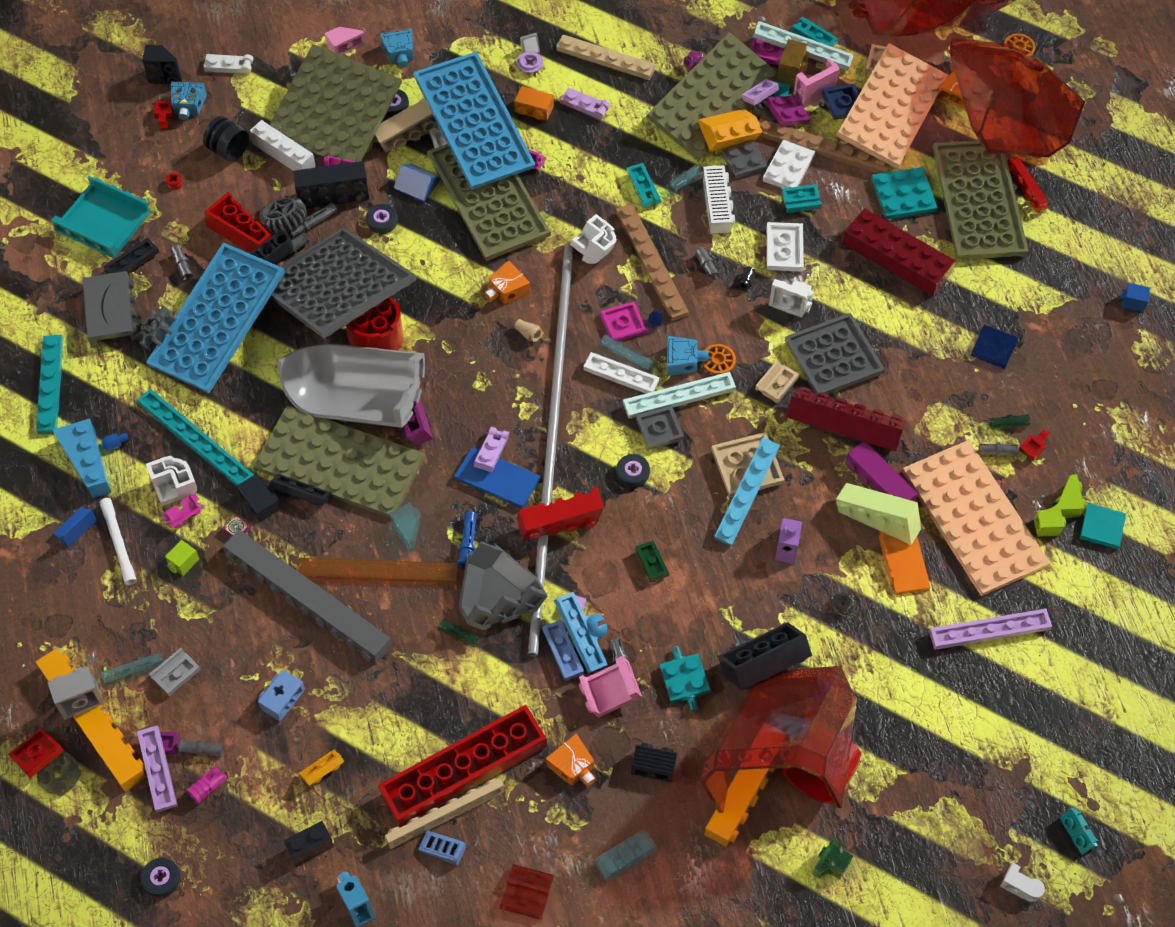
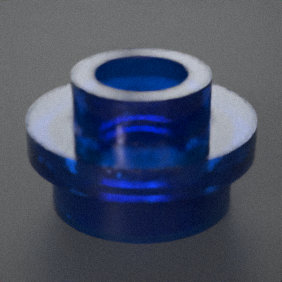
M654 309L649 314L648 322L652 328L661 326L662 312Z

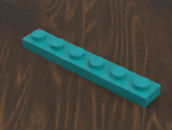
M62 335L43 336L36 424L38 435L54 434L52 430L58 426L63 353Z

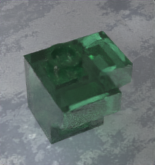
M832 839L827 847L824 846L818 855L820 860L813 871V875L819 879L824 875H833L840 880L849 867L853 855L845 851L838 841Z

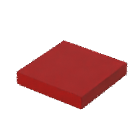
M41 727L8 755L29 778H32L64 750Z

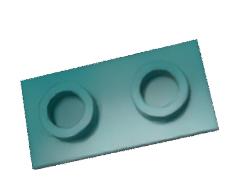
M1071 808L1060 817L1081 855L1090 849L1094 850L1099 847L1097 844L1098 840L1091 829L1086 830L1084 828L1088 824L1083 818L1081 811Z

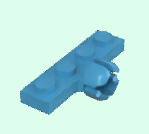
M574 592L555 599L554 602L588 674L607 666L608 664L597 642V639L605 636L607 633L606 623L598 626V622L605 619L599 614L586 616Z

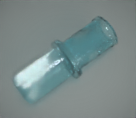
M694 165L689 170L681 172L680 176L671 181V187L674 190H678L685 184H690L691 180L702 174V171H699L701 168L698 165Z

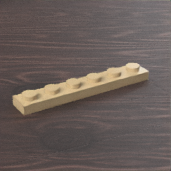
M562 35L556 46V51L646 80L651 79L656 69V64L566 35Z
M500 778L489 780L483 787L477 790L471 789L465 793V796L459 799L453 798L445 806L439 809L433 808L426 813L427 815L421 818L415 817L401 828L395 827L385 835L389 848L392 849L504 793V784Z

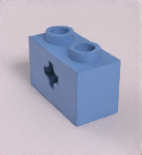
M282 670L280 674H276L273 677L270 687L260 694L258 699L260 709L281 722L305 691L303 681Z

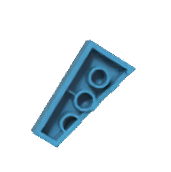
M87 419L53 429L52 431L59 445L92 498L112 493L91 420Z

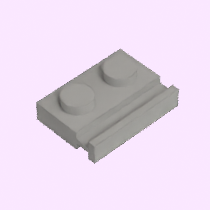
M179 648L154 669L149 676L168 696H171L201 669L182 648Z

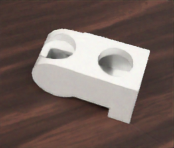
M1012 863L1000 887L1029 902L1038 901L1044 894V884L1038 879H1030L1019 873L1020 866Z

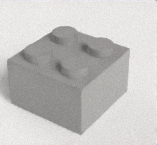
M88 666L77 668L72 673L57 676L52 681L47 682L54 704L64 720L105 704L98 684Z

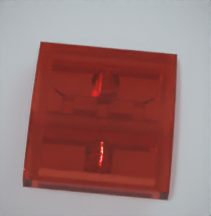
M513 864L500 909L542 920L554 875Z

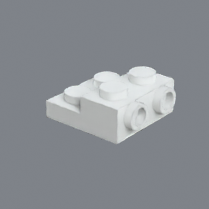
M775 279L771 288L769 306L803 318L805 312H809L812 306L811 300L814 296V292L811 291L812 286L794 280L792 285H789L784 281Z

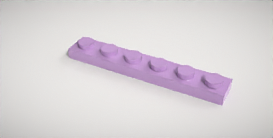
M1040 609L930 628L929 633L935 650L1051 630L1052 624L1047 609Z

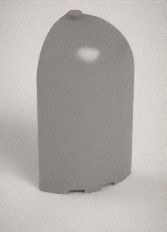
M340 344L304 347L292 351L277 360V368L283 391L289 401L303 413L313 417L401 428L412 417L413 411L411 410L414 403L419 402L422 392L419 389L421 377L424 378L425 373L424 353Z

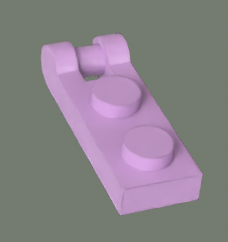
M569 87L560 99L561 104L598 119H602L605 111L611 106L607 100L601 101Z
M491 427L474 462V467L493 472L507 443L509 432H501L497 428Z

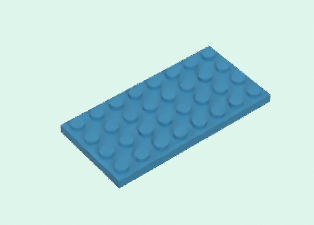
M477 51L413 73V77L471 190L535 168L536 164Z
M223 242L175 316L177 320L168 327L173 333L171 335L168 333L163 335L161 346H156L146 362L148 366L210 393L285 274L284 268Z

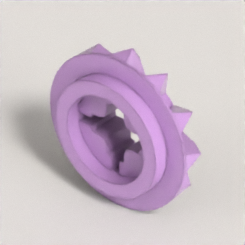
M525 52L517 58L516 64L519 71L533 75L534 72L539 73V70L543 68V58L535 52Z

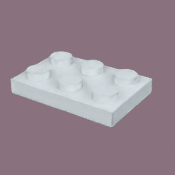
M783 140L763 176V181L780 188L798 187L815 156V151Z
M767 222V270L803 271V224Z

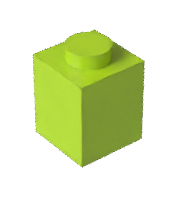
M183 540L165 556L168 562L167 567L172 572H178L182 576L199 560L196 550Z

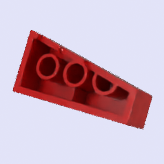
M229 192L204 211L206 227L249 253L271 237V234L258 221H255L248 211L246 212L241 207V204L232 198Z
M591 488V493L584 495L581 492L573 494L574 497L563 500L562 497L555 499L547 506L545 503L519 510L516 519L522 538L533 540L543 535L553 536L563 531L573 532L579 528L585 527L589 529L597 525L604 509L598 488Z

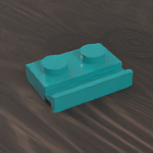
M817 184L782 188L781 193L787 213L821 209L822 202L820 201Z

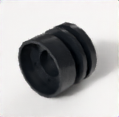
M225 116L214 118L207 126L203 135L204 146L228 162L238 160L246 151L250 140L249 132L246 129L235 124Z

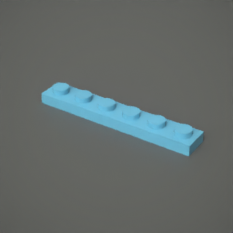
M762 437L714 539L730 547L732 546L780 447L779 444Z

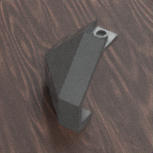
M480 542L473 553L468 552L459 608L467 625L481 630L491 628V625L500 621L505 623L518 618L517 615L525 612L529 614L536 612L547 598V594L539 579L495 543L489 545Z

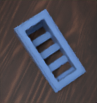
M427 830L418 851L458 866L466 849V843ZM430 838L434 839L431 847L427 848L426 846ZM440 841L441 844L438 851L434 850L437 842ZM445 844L449 845L446 852L443 853L442 850ZM455 847L456 850L453 856L449 855L452 848Z

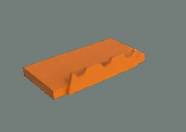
M879 531V541L890 585L893 587L895 595L930 590L931 587L918 537L910 545Z

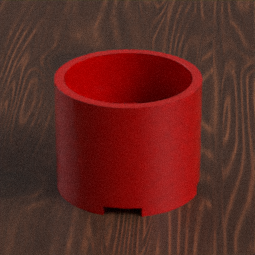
M391 297L346 325L350 346L399 351L403 344L404 334L400 307Z
M811 724L806 728L783 766L782 771L786 779L805 795L823 803L835 804L841 798L862 761L860 759L862 753L844 735L837 736L832 732H828L826 726Z

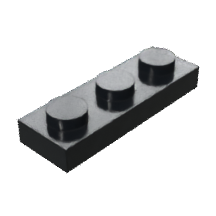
M146 238L103 266L107 274L124 271L129 273L160 252L157 246L149 238Z
M278 474L270 481V488L280 493L292 495L297 499L309 501L313 505L323 506L331 497V492L281 474Z

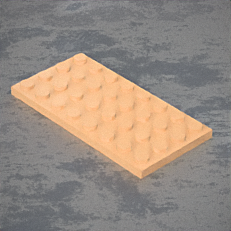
M889 43L836 136L898 169L939 93L940 84L947 78L948 74Z
M969 440L902 469L905 478L918 493L919 500L981 597L1049 567V560Z

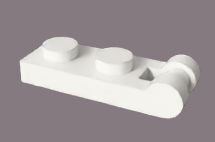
M206 54L204 70L205 72L249 74L252 68L253 56L249 54L244 56Z

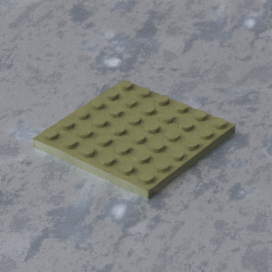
M312 44L270 126L321 158L328 156L341 158L340 164L343 163V159L359 162L365 155L402 84V80Z

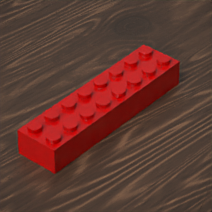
M525 704L378 784L379 791L396 823L401 828L407 825L409 820L425 815L429 810L438 808L449 800L458 797L547 747V738Z

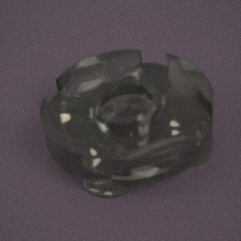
M62 752L37 773V782L45 792L62 796L77 784L81 770L73 756ZM63 769L62 775L55 778L54 771Z

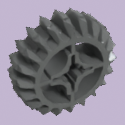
M285 196L284 198L280 197L278 200H274L272 203H268V206L263 207V210L260 211L258 217L260 224L273 236L279 231L287 233L289 231L292 232L295 228L297 229L298 225L303 224L302 221L306 219L307 213L304 203L298 197Z

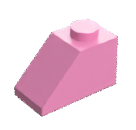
M337 27L325 33L326 45L332 52L339 55L346 54L365 45L364 32L362 30Z

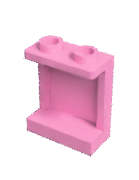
M828 59L824 71L810 78H807L802 72L796 75L793 95L796 96L803 108L823 99V89L837 87L840 70L838 65L831 59Z
M623 656L615 659L617 664L589 677L579 676L581 682L579 688L587 698V702H585L589 713H593L598 718L642 698L630 663Z

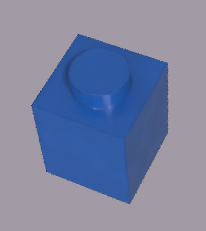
M1128 283L1126 289H1122L1120 300H1123L1122 308L1144 312L1149 301L1150 287Z

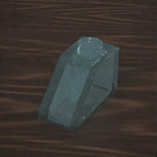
M408 503L389 514L392 525L411 552L414 549L421 527L420 518L422 516L417 507L413 508L411 503Z

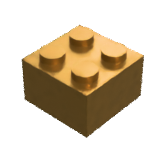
M788 39L779 62L777 82L791 85L790 90L794 91L796 75L806 72L808 63L805 61L808 60L809 51H807V43Z

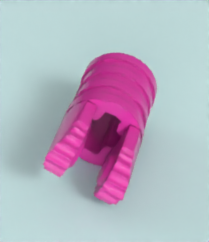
M216 766L212 767L186 790L197 804L201 803L202 800L226 780L227 775L222 772L219 773L220 771Z

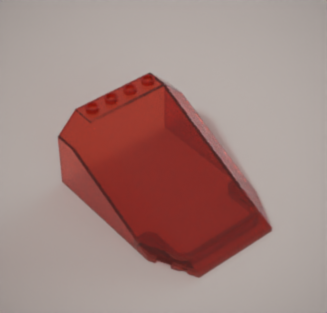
M951 38L949 53L972 130L980 144L986 149V152L990 154L1002 153L1007 156H1011V154L1021 157L1033 156L1040 159L1042 157L1049 158L1070 144L1085 101L1037 57L1031 59L1026 56L1027 52L1018 49L1012 44Z
M841 666L787 669L784 672L772 675L768 680L754 684L735 709L703 765L700 783L719 813L724 811L731 770L797 767L821 777L837 808H842L857 699Z

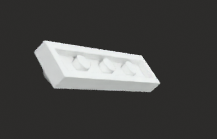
M592 352L584 365V371L645 394L654 392L659 383L660 377Z

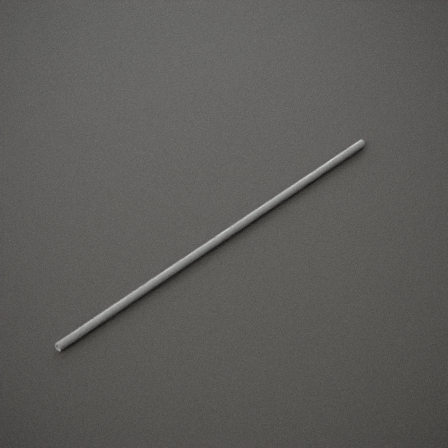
M566 243L564 247L541 502L545 503L546 506L551 503L573 258V247L570 243ZM548 535L538 538L535 576L539 579L543 588ZM542 605L536 612L531 613L528 655L531 657L538 656Z

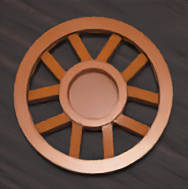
M1012 34L1005 39L1003 49L1006 54L1015 58V60H1024L1033 55L1035 43L1027 35Z
M714 344L704 350L709 351V356H711L706 364L701 362L704 370L706 369L709 374L720 375L731 372L734 368L736 356L728 346ZM718 348L723 349L722 352H717Z

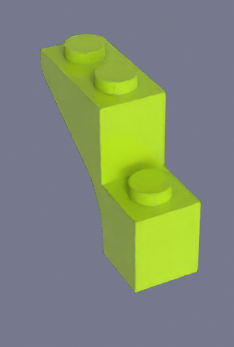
M1071 475L1056 506L1047 510L1037 511L1034 518L1037 537L1060 536L1063 528L1066 527L1065 518H1080L1083 510L1086 508L1085 499H1082V483L1079 482L1078 475Z

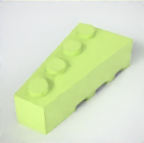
M849 483L845 484L836 498L838 512L912 545L921 530L917 502Z

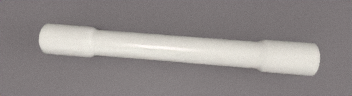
M104 498L99 503L111 534L121 566V573L125 585H133L137 580L119 530L114 507L110 498Z

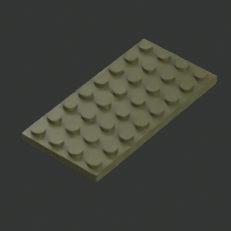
M729 32L647 114L646 118L699 161L709 151L698 120L741 109L748 111L753 105L743 101L742 94L765 79L776 82L778 72Z
M1002 139L933 143L932 149L956 259L1027 256L1029 250Z
M448 144L427 151L431 163L486 261L551 236L548 226L518 174L471 190Z
M287 405L253 467L254 470L273 477L281 474L329 491L332 498L394 520L425 459V453L325 418L307 415L299 409Z

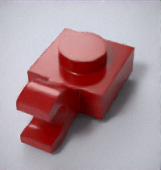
M172 100L155 101L154 116L158 118L160 130H166L168 128L167 118H173Z
M1043 429L1037 437L1031 434L1021 444L1019 451L1034 462L1045 450L1046 445L1044 443L1048 440L1050 433Z

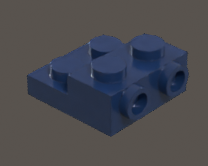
M854 83L826 88L822 91V96L834 120L846 118L860 94Z

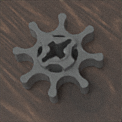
M162 306L158 313L150 309V315L146 317V321L142 322L140 320L138 322L142 330L135 334L134 337L147 350L152 342L161 346L163 335L167 333L171 335L173 333L168 327L177 318L165 306Z

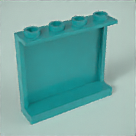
M88 176L90 185L62 218L55 215L51 221L56 232L111 258H115L151 214L148 202L143 198L139 199L127 191L124 192L114 185L106 184L99 178L95 179Z

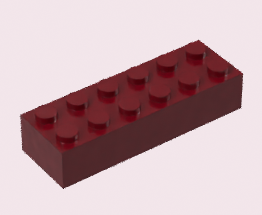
M866 208L860 212L844 232L842 244L931 296L937 293L953 272L956 260Z
M800 387L795 390L786 414V418L893 451H897L906 423L900 416H888L878 409L868 410L862 404L852 405L842 398H829V395L819 392L816 394L806 387Z

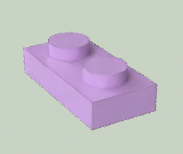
M765 79L743 93L742 100L755 106L779 90L778 83Z

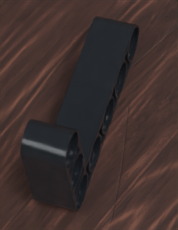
M279 231L250 254L276 264L288 255L294 246L288 233Z

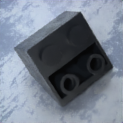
M145 45L142 61L149 83L171 84V82H183L176 57L163 45Z

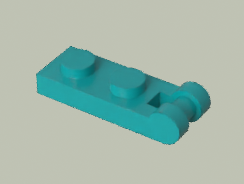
M801 17L797 24L790 28L794 34L834 47L838 42L837 37L804 17Z
M641 163L627 167V174L641 200L642 207L645 209L652 204H661L660 196L644 164Z

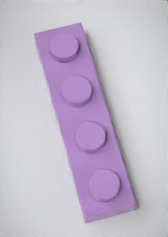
M154 726L137 731L155 811L160 812L178 806L159 727Z

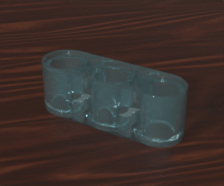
M645 829L601 854L595 859L594 863L607 881L647 858L658 847Z

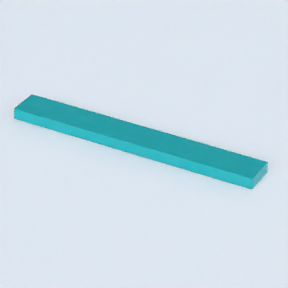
M149 389L136 400L138 405L236 487L254 476L252 472L152 389Z

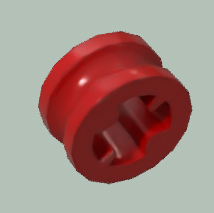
M170 173L165 178L167 187L171 190H177L183 184L178 173Z

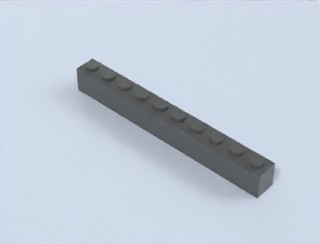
M238 530L223 545L226 553L225 557L232 563L237 562L244 572H250L255 575L254 577L259 583H266L270 586L269 588L276 595L281 594L291 606L295 604L300 608L299 610L307 617L310 615L320 627L328 628L335 638H341L346 641L345 644L350 649H357L367 661L372 660L377 664L392 647L389 636L241 530Z

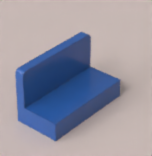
M81 507L53 534L69 548L97 519L90 508L86 510Z

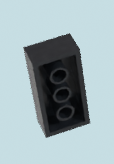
M364 161L293 171L296 195L304 203L305 209L327 206L331 202L333 204H345L348 202L370 200Z
M787 622L718 655L724 677L742 691L751 688L760 681L768 680L778 672L786 671L797 663L804 662L812 656L806 634Z

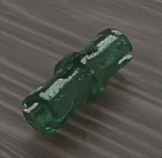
M1007 414L1005 417L990 418V421H992L990 422V428L994 430L1029 426L1030 416L1029 414L1014 416Z
M442 619L439 624L438 630L452 636L456 641L460 640L471 647H475L479 640L478 635L465 630L461 625L457 626L446 619Z

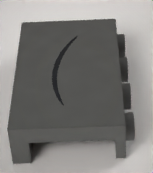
M127 271L84 277L87 338L91 348L99 347L98 340L130 336L132 341L136 340L134 335L138 333V326L134 322V318H137L135 307H133V304L136 303L134 292H131V289H134L133 278H129Z

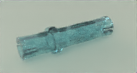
M607 335L603 336L600 343L601 346L613 351V354L620 355L647 371L650 370L653 360L628 348L621 341L618 342Z
M161 652L144 658L140 656L138 660L101 671L100 673L104 684L140 671L143 673L147 672V669L162 664L164 660Z

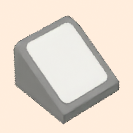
M536 33L520 37L522 53H540Z

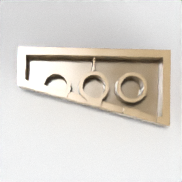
M424 98L382 122L375 136L383 150L388 152L406 145V141L420 140V136L430 134V129L438 128L439 126Z

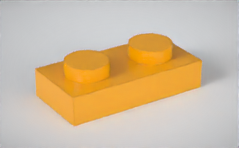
M332 750L299 774L310 786L311 784L318 783L327 773L337 770L344 760L338 752Z

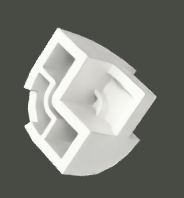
M596 214L586 222L583 231L572 239L570 245L584 255L582 261L595 264L608 255L617 240L614 234L615 229Z
M168 456L146 464L161 506L178 500L182 501L189 495H194L197 492L195 480L186 461Z

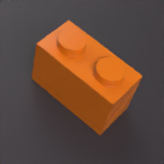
M521 86L514 101L515 112L547 121L554 107V95Z

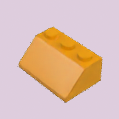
M745 109L698 120L710 152L752 140L756 141L762 133L757 117Z

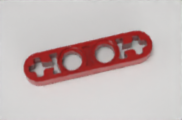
M1016 156L1008 159L1007 163L1012 177L1037 213L1047 210L1048 201L1020 158Z

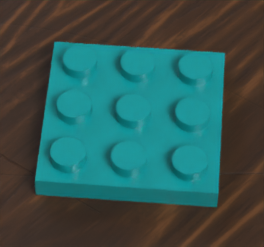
M923 167L872 175L871 180L885 220L937 212V205Z

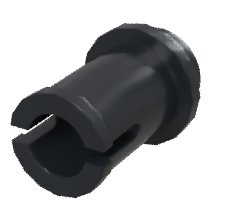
M751 266L745 267L742 277L738 279V286L741 289L746 290L752 286L751 281L756 270Z

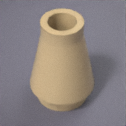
M521 319L515 323L514 328L528 341L536 342L540 339L542 329H540L539 325L525 322Z

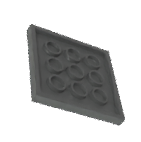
M851 313L785 336V343L816 394L819 392L830 394L881 375L885 371V368Z

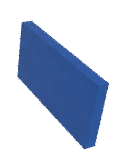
M472 447L455 474V480L524 509L540 481V476L500 458L493 472L474 467V462L480 450Z

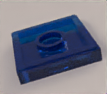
M983 325L970 356L1005 369L1018 341V337Z

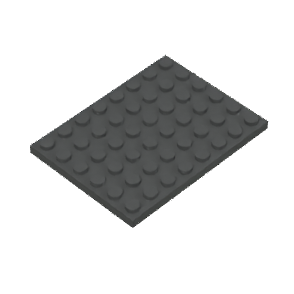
M343 227L281 265L280 267L284 268L285 274L270 298L322 338L332 335L339 328L348 325L355 318L362 316L369 309L378 306L385 299L394 296L396 292L410 286L417 279L414 273Z

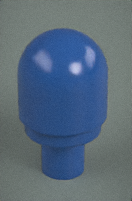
M113 433L102 440V446L105 450L112 451L120 448L122 442L129 440L127 433L121 435Z

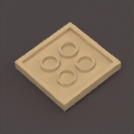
M766 432L712 445L711 450L729 498L734 497L762 437L768 439ZM774 457L759 490L784 484V477L776 457Z

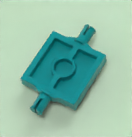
M676 646V650L673 647L671 650L674 659L660 664L670 702L672 704L679 701H688L690 712H694V708L695 711H698L696 699L701 695L710 693L699 653L682 657L680 647Z

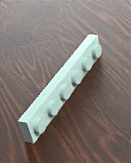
M758 21L753 38L784 49L788 39L807 43L809 58L823 63L831 59L840 69L846 71L849 70L853 54Z
M730 372L624 399L623 405L628 418L631 419L636 417V415L672 405L673 408L730 393L736 390V386Z

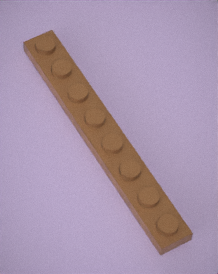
M762 118L759 120L762 129L759 137L778 143L786 140L813 150L817 155L877 174L886 173L890 166L861 149L791 127H781L778 123Z
M633 204L617 208L616 214L671 321L689 316V311Z

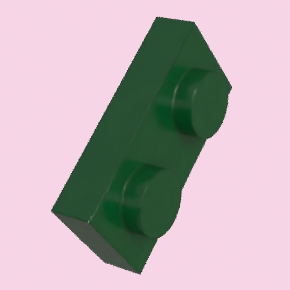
M654 540L635 547V551L650 583L669 576V571Z

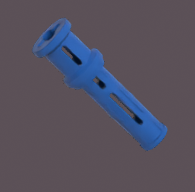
M466 512L464 514L462 544L458 548L460 556L457 561V567L465 570L468 552L473 553L476 549L474 546L477 514L474 512Z

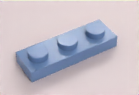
M558 620L542 626L544 635L564 680L568 681L583 675L584 670L562 621Z

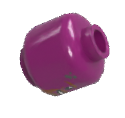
M690 51L684 57L683 65L690 72L706 54L699 51Z

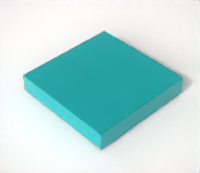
M1088 503L1080 539L1119 549L1126 513Z

